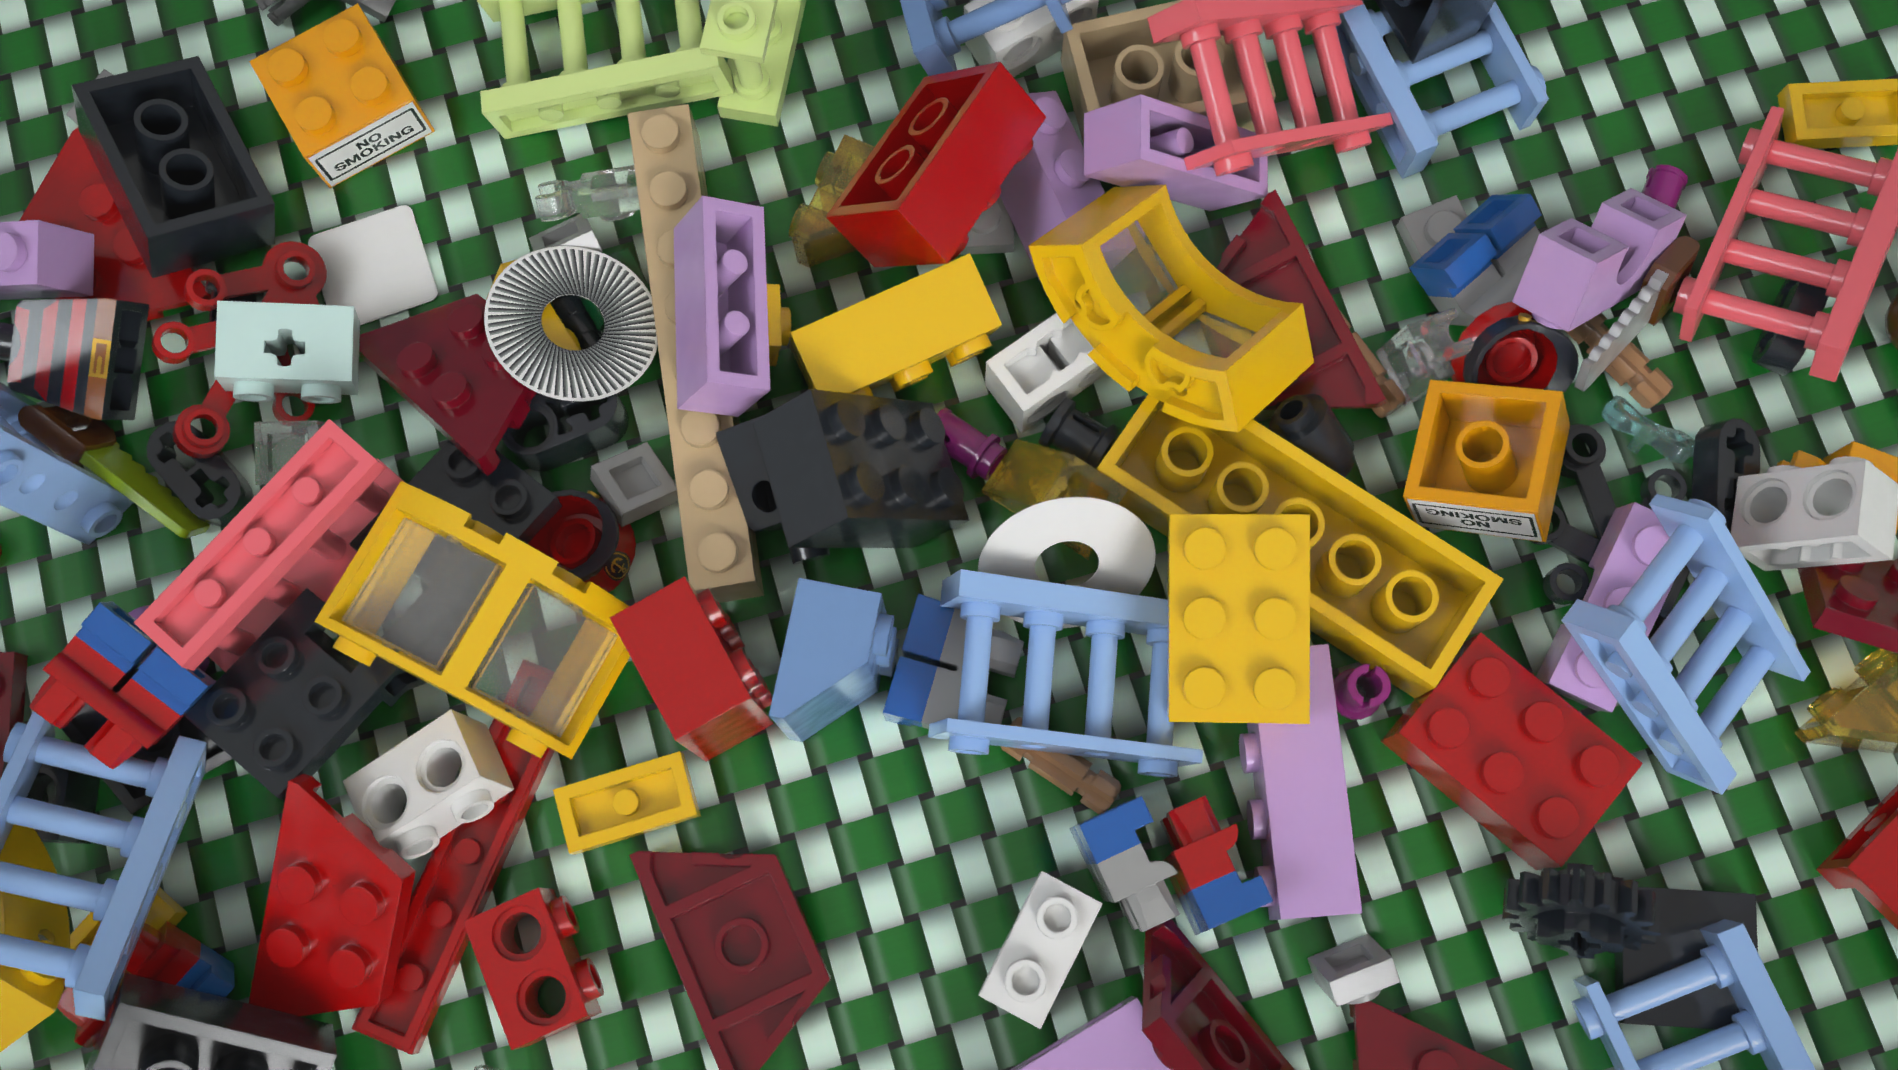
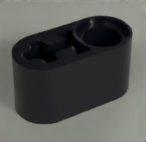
M537 394L531 400L530 411L519 429L508 427L502 440L526 467L535 471H550L617 443L628 429L629 415L617 394L592 401H565ZM600 404V417L590 421V408ZM566 415L568 418L565 420L572 428L569 432L560 421V418ZM540 425L549 426V434L544 442L535 447H524L525 436L532 428Z

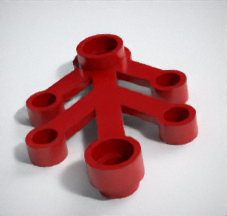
M288 241L271 248L265 255L262 266L225 274H219L211 269H198L194 271L186 281L184 296L193 308L200 311L216 309L217 300L223 301L227 298L267 292L262 302L319 305L316 296L326 283L327 270L322 257L312 247L304 243ZM288 262L299 263L306 271V278L302 280L289 278L284 272V264ZM198 281L211 282L216 287L218 295L213 299H202L195 294L193 285ZM175 321L162 324L157 328L152 339L154 354L165 363L179 364L186 361L193 353L215 349L216 321L190 327ZM168 333L178 334L185 340L186 349L179 353L169 352L162 346L161 338ZM288 350L285 355L277 356L282 366L291 365ZM215 380L202 404L192 405L180 413L173 427V438L177 447L184 454L194 458H208L221 451L230 436V425L226 415L236 400L233 398V391H225L219 382ZM274 393L275 399L272 410L280 423L287 426H299L305 423L313 414L315 403L301 400V393ZM288 396L299 398L305 407L304 414L301 416L287 414L283 409L282 400ZM199 418L209 420L215 427V436L210 439L196 437L191 431V422Z

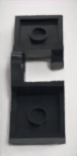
M450 441L407 483L472 515L471 519L487 525L504 536L508 533L526 544L534 538L562 507L556 495L496 449L495 452L501 461L495 471L487 476ZM382 510L350 542L349 545L356 552L362 545L363 541L365 540L374 523L378 519ZM437 536L415 573L431 588L383 639L438 667L473 608L475 600L482 593L497 566ZM308 588L297 597L184 715L272 794L284 802L288 781L303 773L313 776L382 701L392 707L406 691L427 683L376 656L371 666L368 667L334 649L335 641L324 632L326 628L314 622L325 602Z

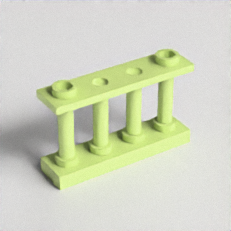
M477 0L493 22H501L506 83L500 88L480 91L482 114L504 139L625 116L631 112L670 107L734 94L732 72L724 57L701 54L700 43L703 29L699 0H675L680 48L676 52L646 57L640 0H615L622 59L617 64L588 69L581 4L599 0ZM558 9L564 71L559 76L531 81L524 16Z
M806 0L710 1L700 43L701 54L728 58L727 65L732 72L734 94L719 97L717 107L720 117L779 126Z

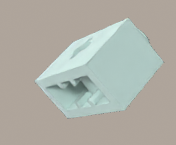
M217 300L214 377L225 391H233V398L243 401L266 402L274 400V393H301V400L333 404L341 402V395H358L360 321L354 306ZM287 345H297L301 354L293 355L290 366H282L277 356L286 354Z

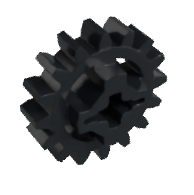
M1567 863V868L1557 871L1552 868H1543L1540 875L1523 871L1520 872V880L1509 878L1506 888H1504L1502 920L1510 922L1509 929L1512 931L1527 932V939L1537 941L1539 945H1550L1568 952L1571 957L1594 959L1595 954L1603 952L1617 953L1622 952L1624 948L1635 951L1641 950V943L1654 945L1657 936L1661 935V901L1656 900V893L1653 890H1638L1637 881H1625L1624 878L1612 877V873L1597 872L1593 869V865Z

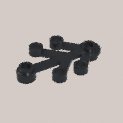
M1583 424L1570 426L1560 475L1576 480L1597 538L1566 523L1563 511L1554 505L1551 516L1553 529L1551 534H1548L1547 541L1529 540L1537 545L1549 544L1588 565L1616 509L1600 466L1606 455L1605 442L1602 436L1592 427ZM1573 439H1580L1586 443L1590 449L1589 457H1582L1575 453L1572 447ZM1667 468L1657 470L1648 476L1640 487L1642 499L1639 504L1651 510L1652 508L1649 503L1657 494L1655 490V482L1657 480L1669 485L1672 498L1683 500L1687 492V485L1682 475L1675 470ZM1573 563L1558 565L1550 570L1543 580V590L1546 596L1552 602L1560 605H1573L1577 599L1583 600L1589 588V579L1586 572L1580 566ZM1686 565L1676 577L1655 621L1657 628L1660 627L1672 611L1690 571ZM1558 574H1565L1572 578L1575 584L1573 594L1563 593L1558 588L1556 582Z

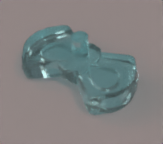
M1614 396L1606 403L1601 415L1603 419L1613 429L1634 436L1627 446L1633 453L1638 454L1645 443L1651 445L1673 463H1684L1693 453L1696 442L1692 437L1682 431L1661 426L1644 417L1623 397Z

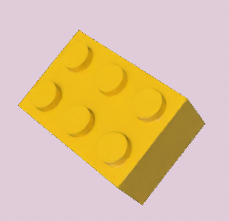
M969 253L790 332L789 346L809 389L874 396L872 390L889 382L893 391L897 392L928 378V375L934 372L930 364L945 357L950 367H953L984 353L985 349L992 346L989 336L1000 328L1002 323Z
M1169 514L1167 717L1169 722L1310 724V514Z

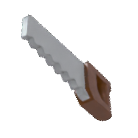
M1688 236L1678 237L1658 257L1644 278L1638 296L1631 301L1628 309L1622 312L1618 321L1612 324L1609 332L1603 335L1598 346L1592 349L1588 358L1582 361L1574 387L1585 391L1647 323L1655 326L1675 304L1684 278L1689 276L1698 254L1700 245L1697 240Z

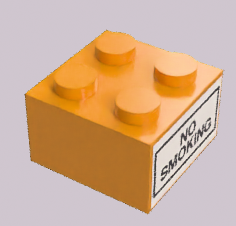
M358 3L249 61L302 156L329 188L336 186L435 132L382 39Z
M1430 380L1403 494L1414 522L1422 527L1546 542L1570 429L1563 391Z

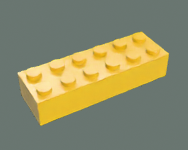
M1148 394L1097 467L1092 488L1114 503L1128 509L1143 522L1168 537L1169 514H1310V630L1361 664H1370V670H1373L1375 666L1382 668L1393 685L1415 699L1436 688L1502 583L1503 578L1254 419L1240 432L1214 430L1191 424L1162 412L1164 403Z

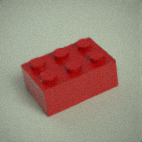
M1001 62L924 77L828 212L826 218L874 268L949 263V261L956 258L965 249L969 241L967 234L982 212L989 209L998 200L1002 191L1000 186L1013 166L1024 159L1031 151L1034 144L1032 138L1046 119V115Z
M684 576L609 617L675 741L704 761H709L774 724L766 710L772 703L773 695L759 670L755 668L750 658L748 659L742 649L745 647L743 640L730 617L724 612L720 603L715 600L709 588L697 593Z
M1481 632L1463 643L1436 688L1416 698L1381 740L1384 745L1535 870L1562 867L1643 764Z

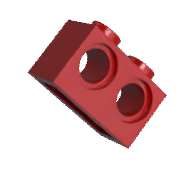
M538 887L463 921L511 1050L528 1047L602 1013L597 998L604 995L603 985L591 959L581 960L572 935L579 932V925L575 912L566 896L562 895L557 898L554 889ZM530 914L540 924L541 937L537 946L526 953L517 946L514 939V930L518 921ZM549 977L559 980L566 993L565 1004L555 1016L544 1012L538 1002L539 988Z

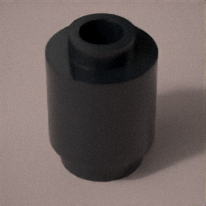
M1317 394L1295 395L1287 398L1277 407L1270 420L1269 430L1343 477L1349 474L1355 463L1353 440L1323 397Z

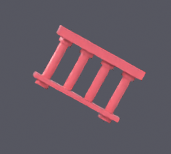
M1182 0L1148 17L1147 20L1153 43L1181 40L1183 49H1190L1215 146L1185 157L1184 161L1187 171L1214 166L1216 176H1223L1254 166V158L1330 144L1334 145L1336 154L1344 153L1371 144V132L1392 125L1393 120L1390 112L1359 117L1336 29L1341 24L1339 14L1362 5V0ZM1304 28L1305 35L1312 34L1334 122L1321 124L1298 31ZM1263 31L1265 32L1266 39H1273L1295 129L1281 130L1257 37ZM1221 36H1224L1225 44L1233 45L1256 134L1254 136L1240 138L1215 42Z
M1771 106L1762 129L1750 128L1738 160V164L1746 166L1697 278L1686 276L1677 294L1673 312L1683 315L1679 339L1692 342L1704 314L1805 341L1804 348L1816 351L1809 375L1836 382L1898 229V149L1893 160L1880 157L1878 163L1780 141L1778 136L1784 108ZM1768 164L1868 187L1867 194L1878 196L1873 210L1860 207L1858 212L1854 213L1758 190V187ZM1747 213L1846 237L1848 238L1846 244L1857 247L1852 262L1838 259L1837 264H1832L1745 242L1736 238ZM1728 263L1827 289L1825 296L1836 298L1830 314L1817 311L1814 317L1714 289L1725 264Z
M328 419L134 621V624L181 667L194 671L209 657L226 672L306 588L326 603L357 553L349 545L350 542L386 506L400 481L403 480L382 461L374 458L332 420Z

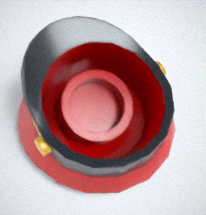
M1511 301L1493 306L1480 314L1461 333L1452 352L1450 375L1453 382L1563 391L1564 393L1572 384L1577 374L1579 364L1578 353L1574 344L1567 336L1556 329L1538 323L1530 311Z
M574 489L552 492L557 496L562 507L534 536L528 545L558 561V567L579 577L586 584L587 582H593L608 593L611 592L629 573L635 557L636 541L631 524L621 527L613 511L603 498H599V495L590 490L587 493Z

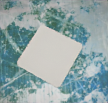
M401 205L315 234L308 241V246L319 253L326 265L327 278L322 289L326 305L354 306L360 325L431 302L438 295L413 211L407 205Z

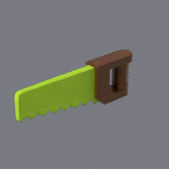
M34 404L20 409L18 421L26 431L60 457L77 466H86L176 535L182 538H190L205 533L210 527L209 523L198 519L194 513L186 508L179 498L172 496L169 488L158 484L157 477L146 473L143 465L132 461V455L120 450V445L116 442L114 430L101 420L93 419L58 406L42 407Z

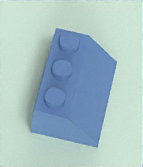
M798 578L769 717L790 740L805 741L877 693L881 675L893 676L899 639L896 638L897 628L893 627L894 615L886 613L882 593Z

